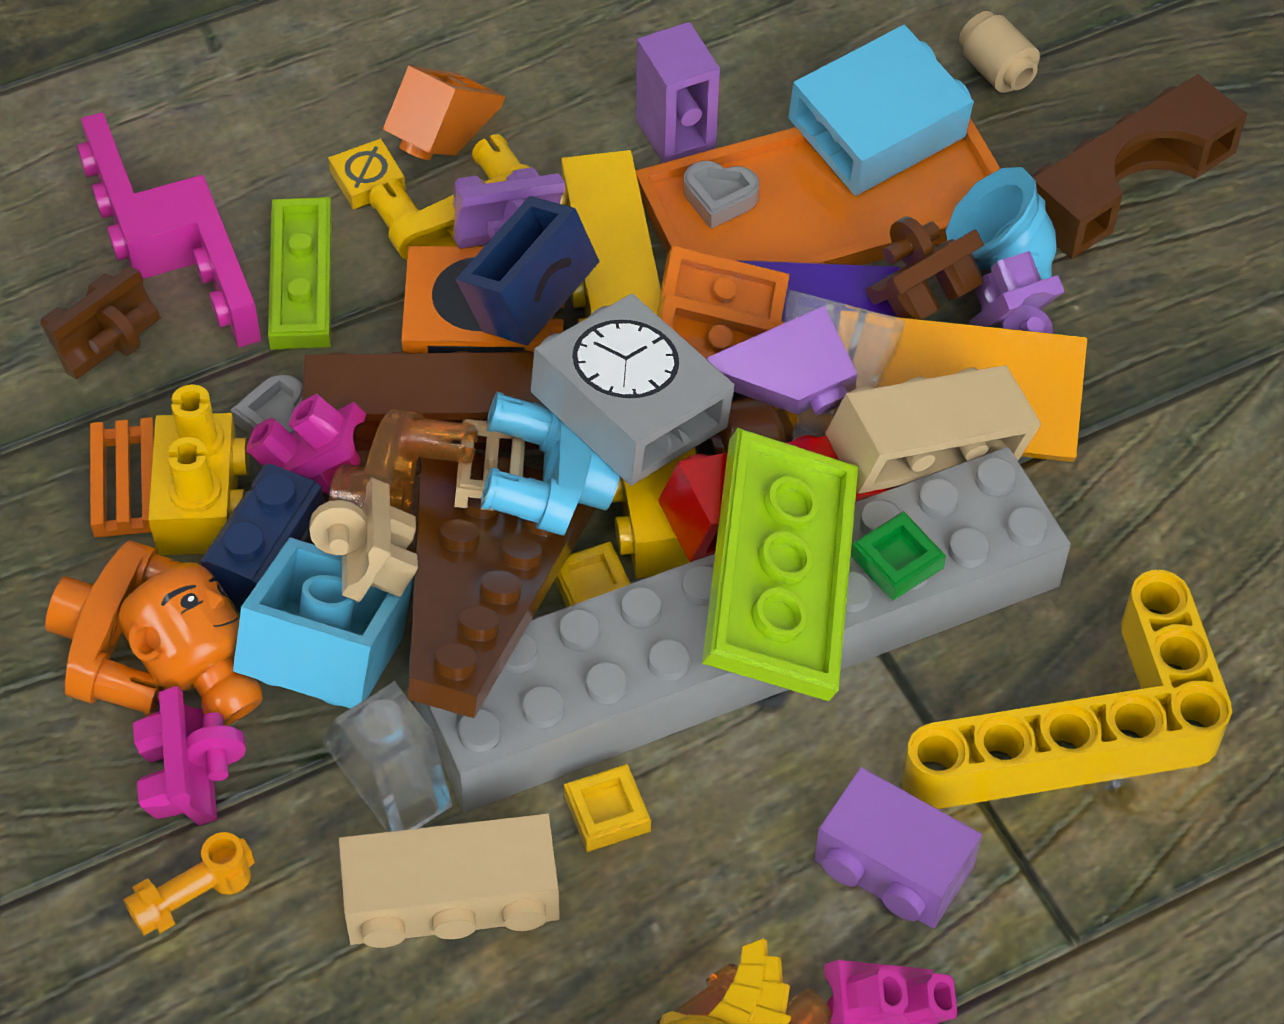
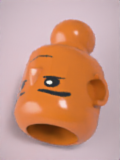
M192 562L177 564L151 577L123 601L119 613V624L122 632L128 640L133 653L142 661L151 677L159 686L164 689L177 686L183 692L195 688L201 697L203 715L212 712L220 713L223 715L225 726H229L242 719L261 704L263 691L258 680L233 672L240 614L215 576L208 569Z

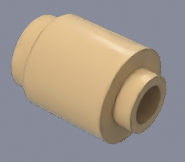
M984 11L971 18L963 27L959 36V43L963 47L964 57L997 91L1006 93L1013 90H1021L1033 81L1038 72L1040 52L1007 18L1002 15H994L991 11Z

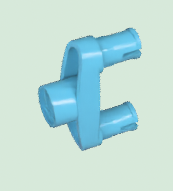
M497 391L488 413L486 430L538 444L539 450L545 452L543 481L524 478L491 467L482 491L481 508L486 510L493 509L533 521L537 529L563 536L578 503L607 510L615 495L620 476L545 405L506 396L504 393Z

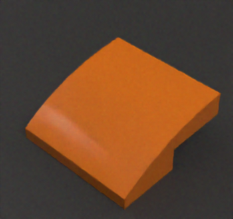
M672 245L667 254L657 315L707 359V357L785 323L781 320L790 274Z

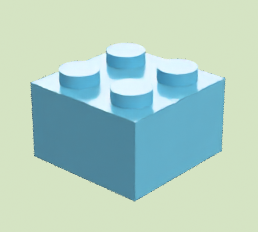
M289 538L241 607L233 672L258 679L268 685L284 687L322 699L331 705L344 706L360 711L403 639L413 578L400 597L370 586L362 600L358 602L342 595V555L328 554L313 544Z

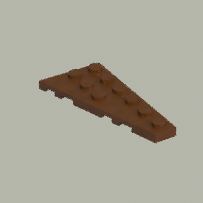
M422 439L415 549L418 569L414 575L407 700L475 718L596 508L578 503L563 536L537 529L535 522L519 518L515 515L496 510H481L480 498L468 497L467 508L454 507L460 448ZM473 452L470 479L483 481L485 455ZM498 456L497 468L499 471L509 473L510 458ZM523 465L524 478L543 481L542 470Z

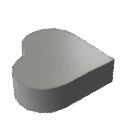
M700 161L692 164L684 173V195L712 229L748 212L756 206L759 200V179L753 171L745 167L733 166L725 169L720 164L712 161Z
M276 375L268 378L231 409L234 424L251 436L252 430L257 424L272 417L290 434L294 433L295 431L289 426L293 410L302 401L303 384L297 378L290 375Z

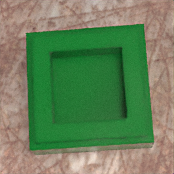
M904 511L853 542L851 557L892 601L944 569L946 555Z

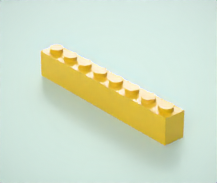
M631 150L561 158L562 179L565 182V191L561 196L560 204L576 208L600 261L571 295L573 308H584L585 318L578 319V323L587 319L598 308L610 306L632 293L657 315L661 288ZM695 447L632 486L621 476L619 478L617 489L611 502H621L623 516L615 517L617 545L620 555L631 554L635 579L652 577L690 563L658 500L678 461L695 455Z

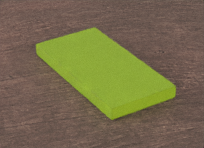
M737 428L729 439L702 664L826 701H830L839 691L858 466Z

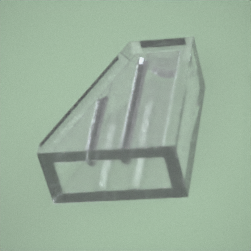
M395 681L335 718L322 738L325 748L387 832L418 829L453 806L434 733Z

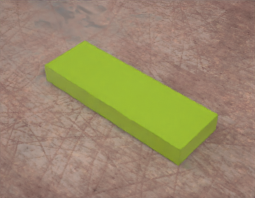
M330 197L272 199L268 319L270 350L331 347L332 206Z

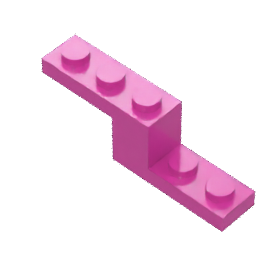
M101 112L81 118L86 142L76 144L86 178L97 175L99 183L91 185L101 219L111 216L115 225L108 226L107 232L116 260L128 259L130 266L139 270L143 279L195 264L202 284L213 282L216 291L210 292L209 298L219 328L230 325L238 348L260 342L261 336L255 302L204 175L134 193L104 113Z

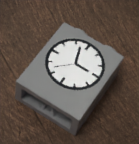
M633 293L610 306L598 308L584 321L562 333L548 336L539 346L534 348L531 393L630 486L727 428L735 384Z

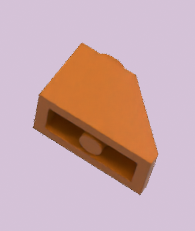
M408 65L383 130L402 139L399 148L418 158L431 160L433 154L456 156L502 107L506 96L460 73Z

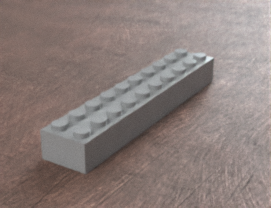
M1009 447L855 502L852 543L904 511L946 555L944 569L892 601L850 556L841 670L1060 587L1071 543ZM715 554L531 620L475 718L415 702V706L464 813L789 690L702 664Z

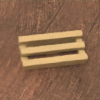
M463 420L454 507L467 508L468 497L481 499L484 483L490 468H497L500 438L512 439L509 473L523 477L525 441L499 432L487 431V421ZM474 436L487 437L483 481L470 479Z

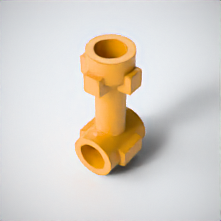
M228 832L216 833L204 842L201 849L203 861L157 888L148 878L133 886L134 893L124 898L123 901L142 935L145 936L155 929L162 933L174 926L175 922L170 912L211 888L226 895L242 891L250 881V867L255 863L252 851L244 838L239 839L236 835Z

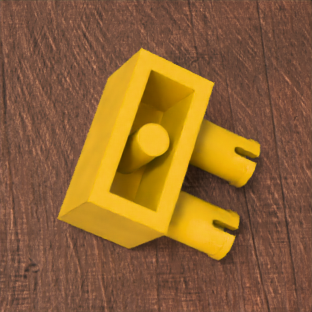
M190 384L176 389L173 393V404H171L173 415H156L148 520L155 548L158 549V555L206 554L245 495L244 489H237L238 476L249 474V453L246 450L248 440L247 438H237L232 413L213 414L208 391L200 385Z

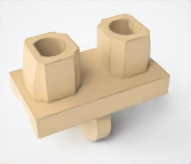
M371 477L366 485V502L362 508L352 502L335 500L320 505L312 513L309 524L312 542L325 553L336 556L342 555L343 596L360 602L370 586L398 597L403 594L418 569L417 554L406 550L413 540L416 531V517L390 506L389 484Z

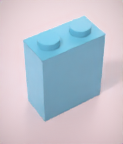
M904 24L794 81L788 118L849 190L857 196L964 138L974 101L966 86L961 81L953 79L936 60L931 47L927 43L919 41Z

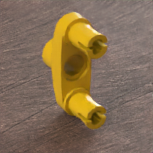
M500 134L490 136V142L496 151L492 149L485 138L480 140L472 150L473 160L476 164L480 165L490 179L485 181L486 184L506 181V178L514 170L531 168L519 162L507 145L504 137ZM396 178L386 180L387 186L393 194L392 196L389 195L382 183L372 188L368 200L389 228L388 237L401 258L407 261L408 246L458 247L454 240V195L422 210H418L405 191L401 181ZM485 245L472 246V247H484Z

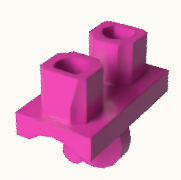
M317 393L301 401L293 410L289 426L295 431L294 433L290 434L276 419L271 417L253 428L246 450L262 466L264 464H273L312 479L322 486L324 493L336 496L349 490L354 483L353 467L359 465L360 457L355 450L353 433L355 427L364 422L366 413L355 402L336 410Z
M175 686L160 691V711L133 722L134 743L138 753L149 763L164 759V770L140 777L139 781H137L138 803L141 808L155 819L184 813L198 826L216 821L218 819L214 781L226 779L229 775L228 765L239 761L245 755V736L242 731L234 727L225 726L222 714L212 712L203 715L201 709L186 705L183 701V691L179 687Z
M844 960L824 964L825 978L830 984L833 996L827 1002V1012L831 1016L829 1024H939L940 1022L955 1019L957 1016L955 986L951 975L935 974L933 969Z

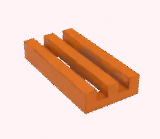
M153 417L140 418V426L134 427L129 426L128 420L115 421V428L105 429L103 422L90 423L91 528L94 538L151 532L148 517L155 433ZM141 443L142 517L131 518L130 444ZM107 446H116V520L107 521Z

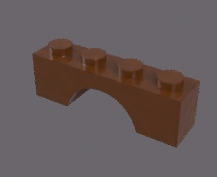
M1197 74L1178 87H1168L1154 102L1138 112H1128L1114 127L1100 136L1085 139L1076 147L1073 153L1054 165L1046 164L1035 172L1032 178L1036 181L1037 193L1045 200V210L1056 232V247L1072 260L1114 232L1123 195L1118 181L1125 176L1142 170L1164 169L1179 172L1196 179L1235 154L1247 113Z

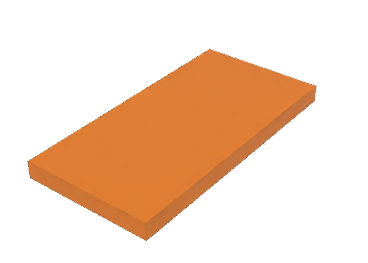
M970 118L964 138L857 196L849 190L796 127L635 171L642 204L667 254L672 245L731 260L866 265L885 259L883 249L892 244L890 238L891 225L903 217H911L922 226L929 222H934L939 227L940 237L932 241V244L936 245L946 242V228L957 204L976 182L1001 168ZM700 161H712L720 164L725 169L733 166L748 168L759 179V200L756 206L748 212L711 229L684 195V173L688 167Z

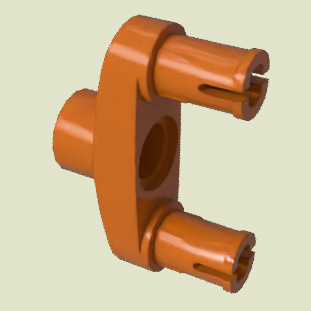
M129 540L118 549L94 584L68 576L61 578L49 603L45 629L46 632L72 639L65 678L66 696L90 704H94L99 699L142 712L146 716L155 713L157 705L153 702L159 703V692L163 691L164 688L156 683L149 672L112 661L110 658L122 634L119 624V613L123 601L151 577L181 562L158 555L157 548Z

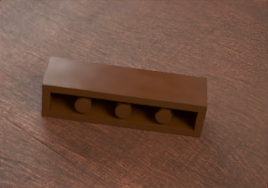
M528 350L505 353L456 351L452 353L419 354L407 352L346 354L335 352L327 355H305L302 401L318 393L336 410L355 402L366 413L364 422L358 424L354 429L353 442L356 451L421 450L422 439L460 448L463 420L487 421L490 406L497 391L504 393L506 396L544 405L531 393L534 352ZM474 436L473 450L486 449L487 437ZM500 438L499 449H511L512 439ZM525 441V449H539L538 444Z

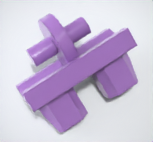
M534 167L514 170L506 178V181L486 184L478 176L458 178L455 181L453 203L455 209V242L459 248L487 244L529 196L560 204L561 196L565 191L564 180L559 173L540 176Z
M1030 251L996 262L991 267L992 273L982 276L984 283L974 289L982 311L969 321L970 325L994 328L1000 323L999 328L1053 334L1052 323L1042 309L1065 292L1059 276L1056 275L1041 280Z

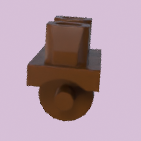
M903 217L894 222L890 228L892 244L883 249V256L891 265L900 260L906 265L865 289L873 305L888 300L898 318L923 320L940 309L926 279L935 275L949 301L983 284L984 281L972 255V252L984 246L977 230L974 229L956 240L950 239L933 249L932 241L940 237L939 227L934 222H929L922 226L911 217Z
M128 266L114 277L104 273L88 285L85 298L69 309L55 308L41 318V326L50 344L54 347L66 373L78 379L117 350L126 356L138 350L141 343L138 334L161 317L145 292L143 277L140 271Z

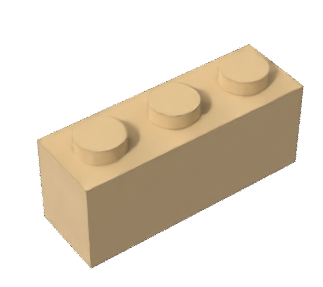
M1007 365L981 370L968 368L957 374L930 379L916 377L902 384L874 389L869 386L857 388L845 394L825 435L840 461L858 466L856 491L860 494L901 486L1005 447L1010 448L1018 461L1039 429L1041 422Z
M549 813L339 838L344 912L350 945L364 943L370 947L385 948L395 946L405 938L436 935L442 939H460L471 935L475 930L506 927L514 931H528L542 926L547 921L560 920L559 891Z

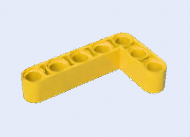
M1166 570L1144 572L1134 581L1122 618L1121 630L1141 689L934 722L921 726L911 735L907 745L901 777L903 790L936 809L1195 767L1208 763L1218 751L1232 714V707L1193 597L1185 581L1175 573ZM1150 610H1155L1161 612L1162 614H1157L1151 612ZM1167 664L1177 665L1183 670L1174 669ZM1186 720L1200 722L1205 727L1191 725ZM1120 730L1135 732L1141 738L1126 736ZM1054 741H1066L1072 743L1077 748L1067 749L1059 746ZM1000 751L1008 754L1013 759L1001 760L993 757L989 752ZM936 762L942 764L947 769L935 771L927 768L922 763Z

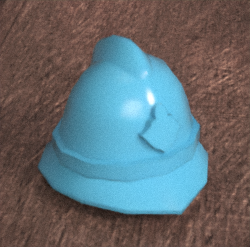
M1023 167L1001 168L976 182L953 211L946 228L947 241L950 239L956 240L976 229L984 243V246L972 252L980 270L987 269L992 272L991 267L996 262L1030 251L1041 280L1052 277V262L1057 246L1056 232L1045 210V200L1037 193L1036 181Z

